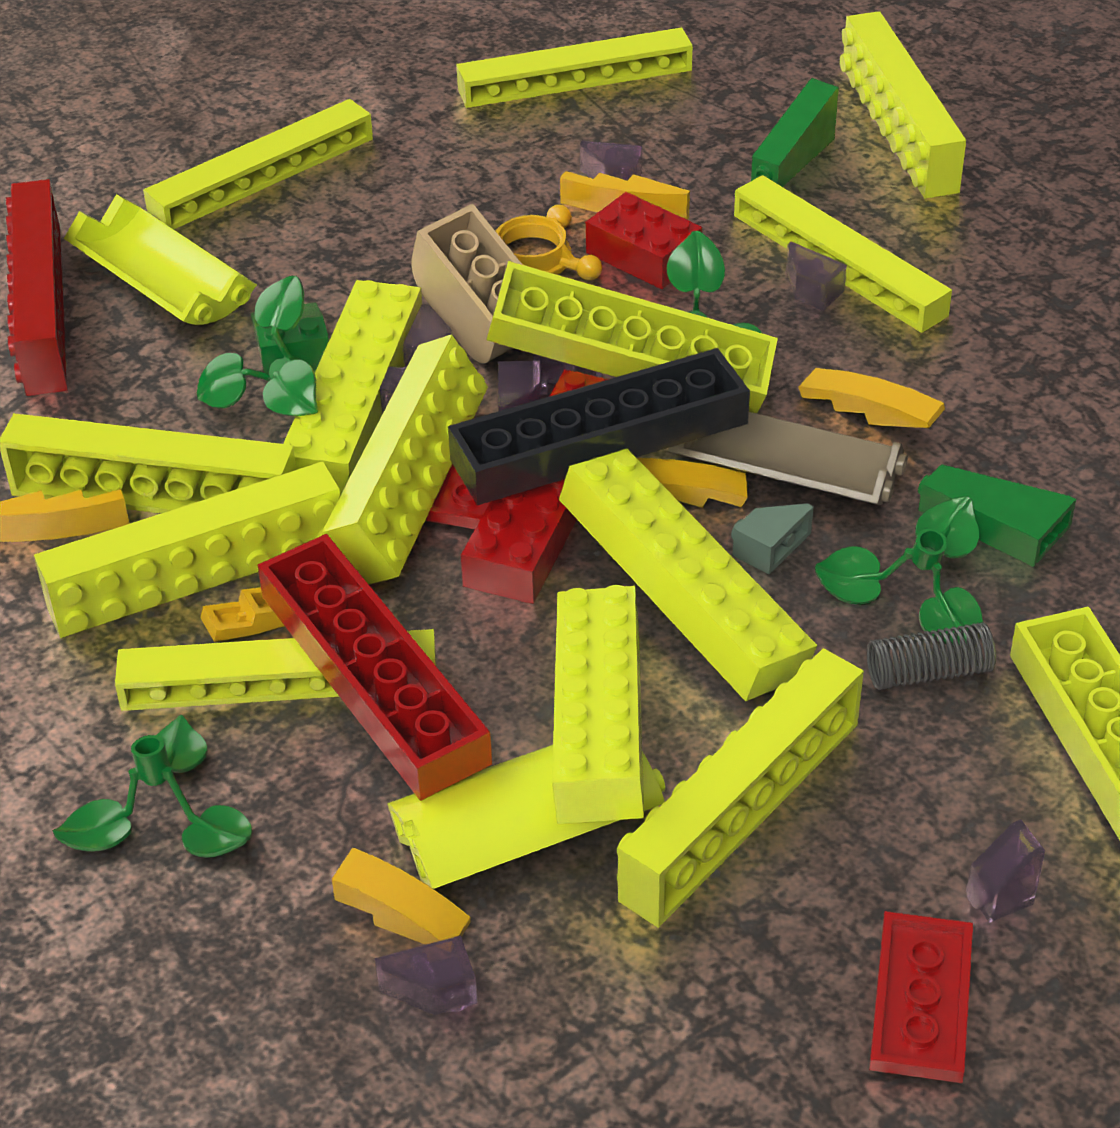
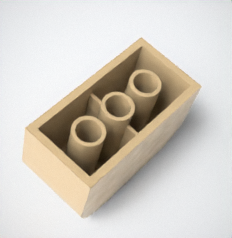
M472 203L417 231L411 266L415 282L418 287H421V294L464 350L477 362L487 363L513 349L512 347L490 342L486 339L508 261L521 265L522 263Z

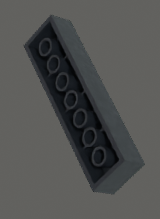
M715 348L448 426L450 460L478 506L566 479L569 466L620 450L628 449L637 458L748 424L750 390L720 350Z

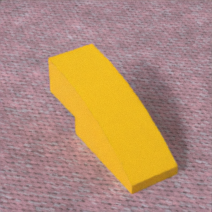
M353 847L332 877L333 893L336 901L372 914L375 926L448 954H452L471 922L469 915L427 884L405 871Z

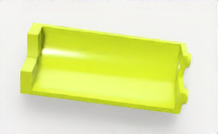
M117 194L101 221L79 211L63 238L174 316L189 324H209L228 316L240 305L248 302L251 293L257 286L256 283L164 222Z
M553 745L485 768L422 801L415 794L387 803L399 842L410 846L420 880L432 889L619 820L557 824L552 787ZM642 751L644 811L665 802L662 794L665 791V782L661 772L657 768H651Z

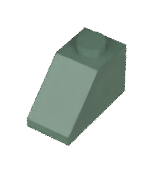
M806 503L755 508L744 519L738 520L732 529V556L770 574L811 534L814 506Z

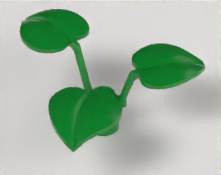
M695 230L670 255L667 263V275L676 289L682 292L694 290L693 310L688 312L708 318L703 311L699 310L700 290L704 292L718 290L724 280L725 265L716 245L706 235ZM750 323L733 324L734 326L762 333L760 329Z
M288 276L270 285L261 293L255 306L257 323L262 328H272L271 335L283 353L284 358L275 360L269 368V374L249 368L243 369V358L236 353H224L215 357L205 367L199 378L197 386L199 401L217 409L233 406L241 399L246 390V379L244 376H253L268 381L263 390V400L265 405L273 412L286 416H305L318 413L314 370L307 362L294 360L295 357L290 354L279 335V329L282 331L294 329L302 317L304 289L299 277Z
M971 497L948 500L925 511L916 523V540L913 548H906L904 554L881 573H879L880 562L878 558L869 550L856 546L837 550L815 566V573L819 581L834 597L849 604H866L879 597L881 592L879 580L887 579L908 559H911L917 568L932 570L933 592L936 597L926 599L919 610V622L924 632L937 631L938 629L944 630L945 628L950 629L952 626L957 628L959 625L964 627L966 624L971 625L972 623L983 622L979 604L968 591L961 587H953L943 594L940 586V572L942 569L940 563L943 555L948 558L967 556L974 551L979 541V527L974 515ZM957 634V640L960 646V637ZM950 636V641L953 645V638Z
M179 715L157 735L143 736L132 744L131 752L135 768L128 771L130 784L124 808H122L119 802L114 800H94L78 808L61 826L52 830L56 839L73 849L101 851L112 848L125 840L132 831L131 822L127 817L133 813L138 780L144 781L149 786H157L167 780L188 820L193 823L182 833L184 848L192 855L205 858L223 855L241 847L253 835L249 820L235 808L224 805L211 806L200 817L192 811L173 772L183 773L195 768L206 758L208 749L204 738L191 727L183 715Z

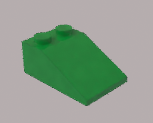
M315 302L304 304L302 317L294 329L290 331L279 329V335L290 354L295 357L294 360L307 362L314 371H316L329 342L323 315ZM251 312L263 373L269 374L271 364L277 359H283L284 355L271 335L272 328H262L256 321L255 312Z

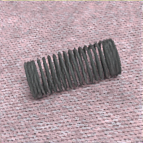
M977 622L971 625L966 624L964 627L959 625L957 628L952 626L950 629L931 630L930 632H918L917 634L911 633L910 636L905 634L903 637L898 635L896 638L891 636L889 639L870 640L867 645V664L873 685L878 690H884L885 688L891 689L893 685L898 687L900 684L905 686L906 683L912 685L913 682L918 684L920 681L923 683L927 680L932 682L933 679L939 681L942 678L945 680L947 676L952 679L954 675L959 678L961 674L966 676L967 674L973 675L974 672L977 674L991 672L996 664V650L990 628L984 622ZM957 634L960 637V646L957 640ZM950 636H952L953 638V646L950 641ZM980 636L984 647L985 661L983 659ZM937 637L940 642V651L937 644ZM930 639L932 640V643H933V652H932V648H931V645H930ZM924 641L926 643V652L923 646ZM917 642H918V644H919V646H920V647H919L920 656H919V653H918V650H917ZM903 643L906 648V658L903 651ZM910 643L913 647V657L910 650ZM897 646H898V649H899L900 663H899V658H898V655H897V652H896V647H897ZM890 647H891L892 655H893V663H892V659H891V656H890ZM949 665L952 671L951 675L949 673ZM928 666H929V669H930V672H931V678H930L929 675H928V674H929ZM935 666L938 672V677L935 674ZM942 666L945 672V676L942 674ZM894 670L897 677V684L894 680ZM901 670L904 677V683L901 680ZM908 670H909V673H910V676H911V680H910V681H909V679H908ZM915 670L918 676L917 680L915 678Z

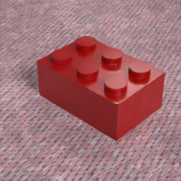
M625 192L585 222L586 253L594 255L599 260L655 287L664 289L671 283L667 275V263L670 255L691 232L697 230L702 233L703 227Z

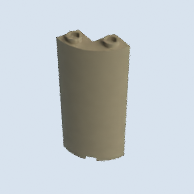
M749 412L748 424L668 448V452L875 505L890 502L896 475L903 476L908 460V455L904 454L902 444L894 442L893 446H888Z

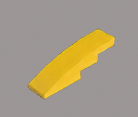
M565 171L560 177L561 204L599 212L623 193L627 192L682 218H689V190L634 174L628 181L603 173H599L592 179Z
M815 368L798 386L802 398L831 400L836 412L865 413L868 425L930 428L945 410L943 402L916 390L877 377L849 371Z
M637 458L680 502L703 508L707 499L710 498L742 507L748 498L746 473L710 464L675 459Z
M121 489L84 499L81 490L45 499L41 490L0 501V542L54 540L93 534L129 524L126 504Z
M261 587L242 589L238 602L205 605L202 607L200 617L214 642L251 636L284 627V624L263 599Z

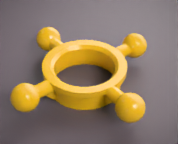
M564 205L552 206L548 210L546 217L524 215L512 218L495 230L506 245L519 239L540 238L551 241L557 246L555 249L539 255H520L514 253L522 265L556 275L562 273L567 268L577 271L578 275L587 281L597 279L602 272V263L596 256L585 255L577 258L571 253V246L566 240L565 228L569 226L572 215L570 210Z

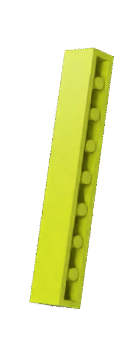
M681 27L456 64L458 91L465 107L470 108L692 71L693 45Z
M347 99L143 189L147 212L173 229L181 227L373 140L371 114L353 100Z
M762 175L735 190L734 216L917 331L923 333L949 317L952 289Z
M434 629L407 631L436 666ZM294 638L118 649L115 687L121 711L339 697Z

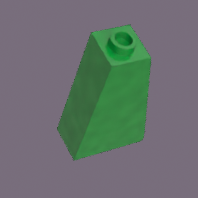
M814 78L808 81L753 154L751 181L763 175L783 187L835 139L839 87Z
M943 464L931 475L923 477L917 491L920 495L918 511L922 513L948 500L971 497L974 515L979 527V541L1032 567L1042 559L1071 527L1076 499L1068 495Z

